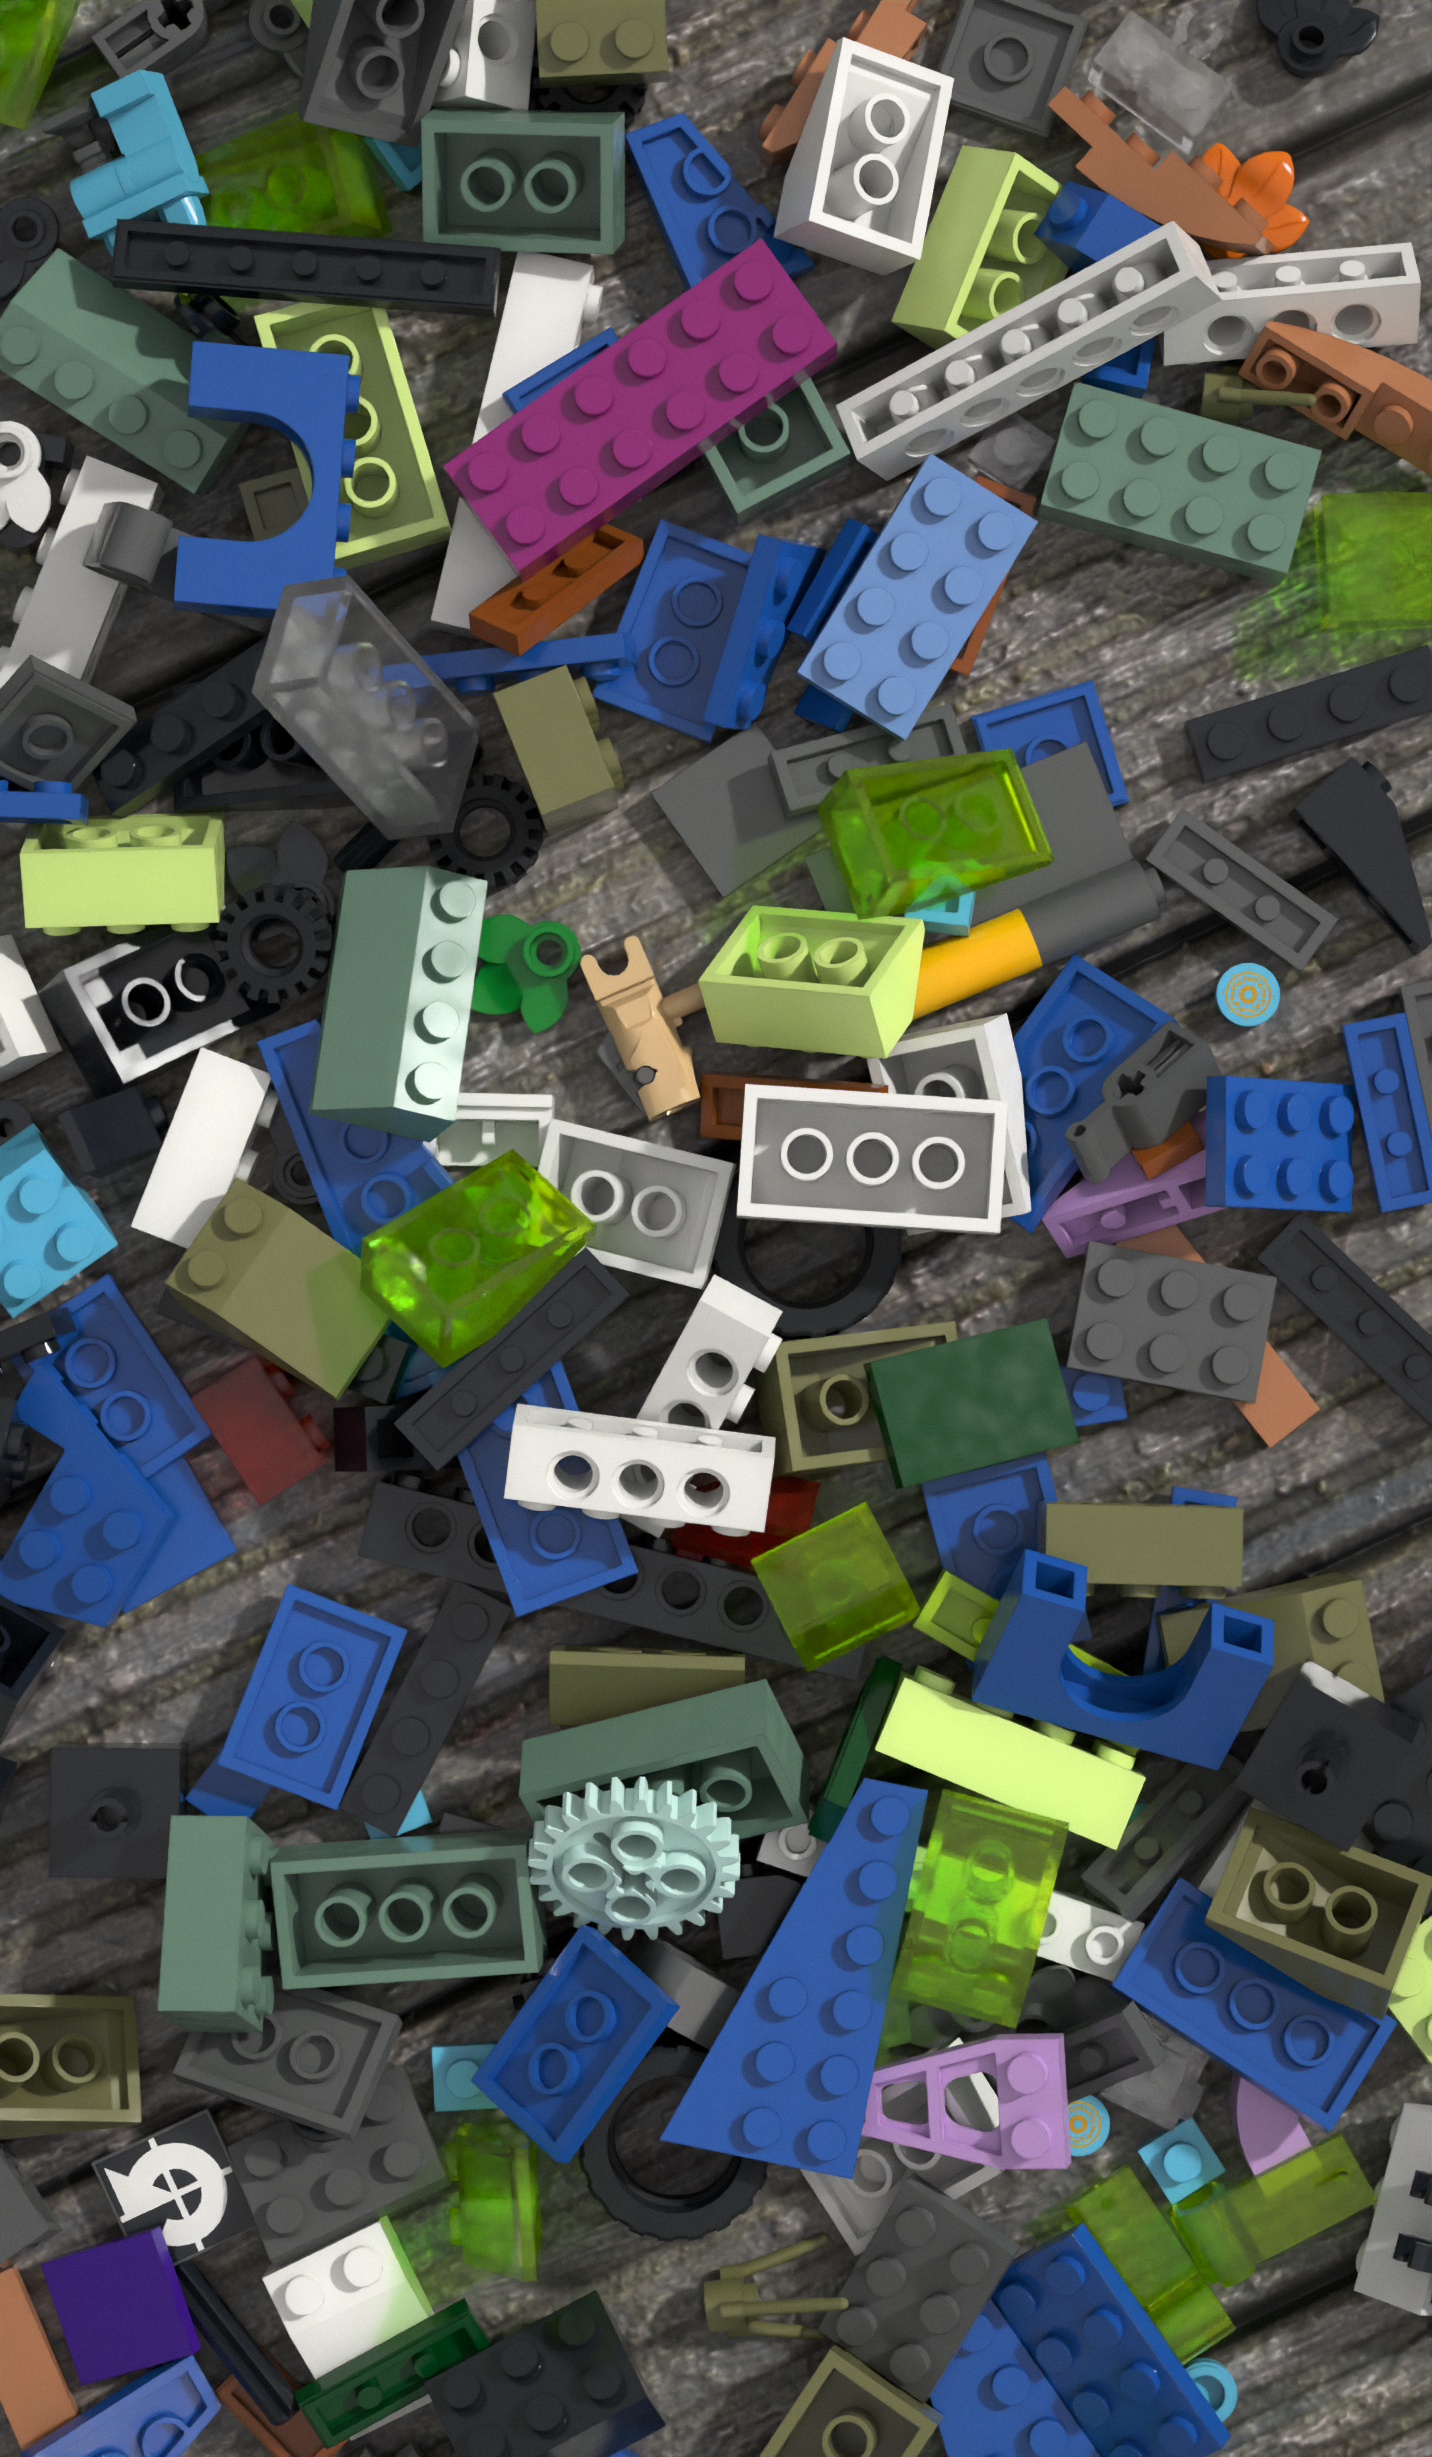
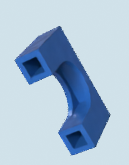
M193 341L187 417L260 424L282 433L297 446L307 462L312 481V496L299 520L285 532L270 539L249 542L178 536L173 610L329 623L331 606L344 607L346 568L334 567L336 542L348 543L351 504L339 503L341 478L353 479L356 439L344 438L345 413L358 414L361 377L360 375L348 374L350 355Z
M1025 1549L975 1654L971 1701L1218 1771L1273 1668L1274 1620L1212 1602L1187 1652L1170 1667L1142 1676H1119L1105 1673L1082 1662L1068 1647L1085 1613L1088 1566Z

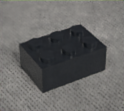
M596 2290L424 2382L457 2457H609L666 2426L616 2320Z

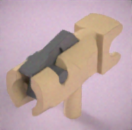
M632 935L624 941L625 952L629 961L627 968L621 974L615 976L607 975L600 969L592 955H585L578 962L605 1025L609 1030L598 1048V1055L643 1116L648 1118L649 1122H654L701 1101L693 1070V1052L690 1046H683L677 1028L683 1024L681 1017L705 1008L699 983L663 998L639 938L636 935Z

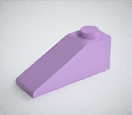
M1206 1110L1197 1112L1189 1119V1122L1202 1141L1204 1150L1151 1180L1146 1178L1131 1154L1128 1153L1111 1168V1173L1106 1180L1094 1185L1088 1180L1083 1179L1054 1201L1042 1218V1221L1066 1259L1083 1254L1086 1243L1089 1241L1112 1245L1225 1209L1223 1207H1205Z

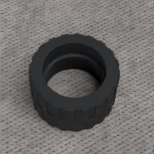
M739 1172L734 1175L711 1265L715 1275L783 1311L772 1331L773 1334L795 1339L829 1336L854 1326L878 1307L879 1303L890 1291L897 1269L900 1267L903 1253L901 1251L902 1229L863 1226L866 1237L864 1259L857 1275L844 1290L829 1299L814 1303L787 1301L765 1289L749 1267L744 1248L745 1230L749 1219L736 1218Z
M663 2033V2036L658 2037L580 2146L578 2156L581 2172L585 2173L588 2181L587 2187L595 2200L598 2199L605 2208L607 2215L615 2222L619 2221L629 2227V2231L642 2237L644 2235L658 2238V2241L673 2242V2240L678 2239L697 2240L703 2238V2235L716 2230L719 2232L730 2226L733 2219L739 2214L743 2215L753 2204V2198L758 2190H762L767 2179L769 2163L733 2155L729 2166L719 2179L709 2187L687 2195H666L651 2191L638 2184L627 2173L619 2159L615 2146V2125L625 2102L637 2089L650 2081L670 2076L694 2079L710 2051L691 2039L678 2035V2033Z

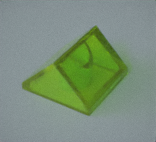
M866 1502L750 1560L807 1673L918 1617L921 1613L913 1592Z

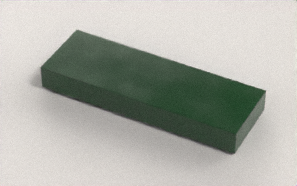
M883 1655L880 1659H876L860 1690L807 1827L809 1830L808 1835L826 1843L831 1841L848 1809L903 1664Z
M464 2297L300 2388L294 2394L299 2408L328 2450L429 2394L424 2382L491 2347L493 2343Z

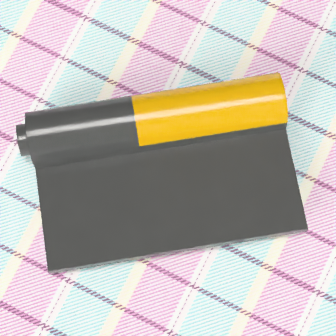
M1087 741L803 857L825 911L892 917L905 916L914 860L978 868L979 879L969 937L925 931L913 1020L1158 920L1161 917L1158 905L1167 902L1165 890L1155 868L1150 867L1143 870L1140 863L1133 859Z

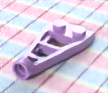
M1064 2033L997 2034L874 2067L861 2135L999 2169H1067L1071 2164ZM979 2072L992 2075L997 2081L999 2125L993 2130L983 2131L962 2126L952 2121L946 2113L945 2088L949 2082L956 2078ZM913 2081H921L926 2084L929 2118L927 2122L915 2123L891 2120L883 2114L881 2090L885 2086Z

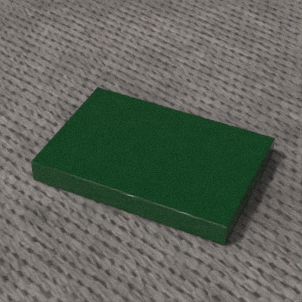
M1047 1318L863 1364L896 1490L1080 1442Z

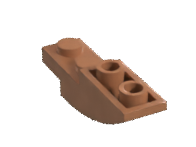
M881 0L873 14L866 9L862 10L846 38L910 61L925 39L927 23L911 14L919 0ZM829 38L819 54L811 50L807 51L790 81L791 84L798 87L785 108L776 103L758 132L757 137L765 141L762 145L761 162L771 168L791 160L836 46V42Z
M1064 86L1048 104L1055 113L1092 146L1075 167L1106 193L1160 226L1173 220L1195 242L1235 253L1268 255L1275 247L1261 233L1270 223L1242 197L1234 206L1225 200L1216 191L1224 180L1197 155L1187 164L1172 150L1163 162L1154 169L1153 167L1159 162L1161 157L1135 132L1126 141L1123 140L1109 126L1117 115L1090 90L1080 99Z
M1268 321L1238 375L1263 390L1315 395L1317 401L1313 406L1290 407L1344 440H1347L1355 429L1432 476V380L1392 359L1334 336L1280 322Z

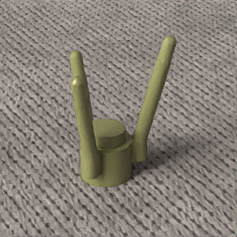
M1223 365L1222 372L1206 371L1201 417L1282 440L1290 441L1241 424L1239 419L1252 420L1254 404L1310 407L1315 405L1317 401L1313 394L1255 390V384L1238 375L1242 366ZM1321 453L1318 465L1325 462L1326 458L1323 453Z
M820 2234L742 2264L720 2266V2280L704 2282V2303L709 2333L727 2331L728 2338L754 2335L800 2340L825 2339L826 2335L818 2330L819 2327L761 2321V2316L845 2310L849 2305L845 2297L759 2301L757 2283H744V2278L829 2245V2235Z

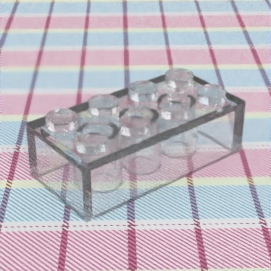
M349 575L284 585L251 693L388 840L453 832L482 729L480 723Z

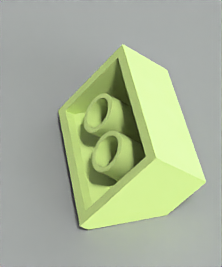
M962 145L925 236L921 259L914 263L891 322L928 346L938 350L1063 281L1069 267L1043 244L1034 233L1049 211L1050 205L1060 194L1064 186L1016 152Z
M225 813L131 814L125 818L117 815L88 816V826L31 824L20 851L25 928H43V933L47 935L64 936L75 934L81 931V927L107 926V931L111 933L130 934L144 930L145 925L171 924V928L175 931L195 932L208 928L210 923H219L224 906Z
M753 905L698 980L715 1041L746 1045L748 1047H771L801 1050L806 1053L822 1052L853 1055L861 1058L886 1059L913 1020L925 934L923 919Z

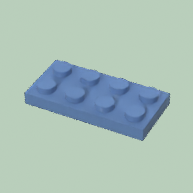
M928 454L794 674L901 742L905 741L1038 521L933 454Z

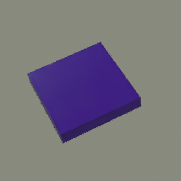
M160 2226L54 2256L41 2263L81 2386L189 2356L201 2349Z

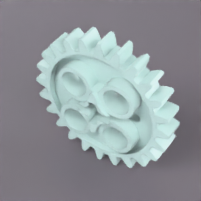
M640 1776L634 1788H625L618 1777H612L610 1790L604 1792L593 1783L588 1782L585 1787V1798L582 1799L573 1793L565 1792L563 1793L562 1808L547 1805L545 1807V1821H535L533 1838L529 1842L528 1866L531 1867L530 1883L539 1885L538 1899L540 1901L554 1900L553 1914L556 1917L574 1912L573 1927L577 1929L581 1925H586L593 1921L598 1923L597 1931L603 1936L612 1927L621 1928L624 1940H630L635 1929H644L651 1940H657L658 1927L664 1926L676 1935H681L683 1920L686 1919L693 1924L703 1926L705 1924V1910L721 1913L723 1911V1898L734 1897L735 1881L740 1880L739 1835L731 1834L732 1820L730 1817L717 1818V1804L714 1801L696 1806V1790L691 1789L679 1797L672 1795V1781L667 1780L656 1791L648 1789V1782L645 1777Z

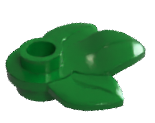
M510 914L495 915L482 921L478 957L484 960L486 964L480 969L474 981L471 1009L479 1013L496 1016L510 1014L521 1009L527 1026L535 1034L554 1025L566 1011L569 1003L567 979L575 973L579 966L578 961L581 958L580 943L574 932L564 924L555 921H543L530 926L523 920ZM546 942H554L561 947V958L554 965H544L538 960V949Z

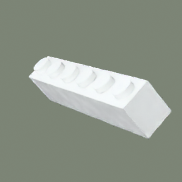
M517 252L472 444L513 416L502 398V393L579 347L584 322L596 324L602 301L603 287L593 285L595 280L593 265L539 252ZM459 497L433 607L431 623L434 630L482 640L471 634L468 613L515 579L517 575L462 498Z

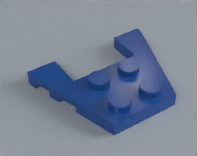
M45 1362L37 1365L17 1400L19 1417L21 1421L63 1447L64 1453L5 1556L0 1553V1595L15 1604L106 1627L113 1624L175 1515L125 1453L119 1454L97 1427L99 1421L86 1405H79L61 1382L64 1378L56 1368Z

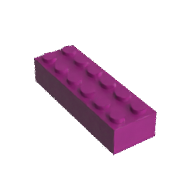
M760 238L444 464L443 468L449 482L520 581L524 583L834 361L837 357V342L768 246Z

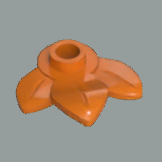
M1216 143L1206 151L1201 159L1224 180L1216 191L1232 206L1242 197L1270 223L1261 232L1275 245L1270 253L1281 252L1293 246L1302 236L1310 221L1301 211L1285 204L1292 191L1294 182V166L1291 156L1284 151L1264 152L1248 159L1241 165L1232 152L1222 143ZM1200 244L1204 252L1216 260L1240 258L1248 255Z

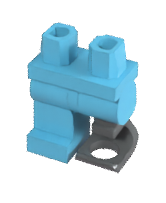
M139 69L91 93L92 98L83 100L40 122V128L45 134L61 136L64 140L78 148L72 155L75 162L79 164L81 172L77 178L70 181L71 195L76 207L84 218L82 223L89 239L104 240L112 257L117 219L155 221L160 218L162 222L207 226L203 207L199 199L209 195L210 192L203 176H199L195 157L163 73ZM114 137L123 154L118 158H112L111 153L115 152Z

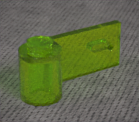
M1338 2132L1229 2190L1226 2189L1222 2182L1205 2184L1172 2205L1168 2211V2216L1204 2280L1207 2283L1220 2282L1222 2286L1229 2287L1247 2279L1255 2271V2265L1378 2202V2199L1341 2132ZM1340 2171H1345L1348 2173V2175H1340Z
M1128 2164L1063 2206L1075 2225L1082 2222L1085 2224L1182 2365L1236 2330L1228 2314Z

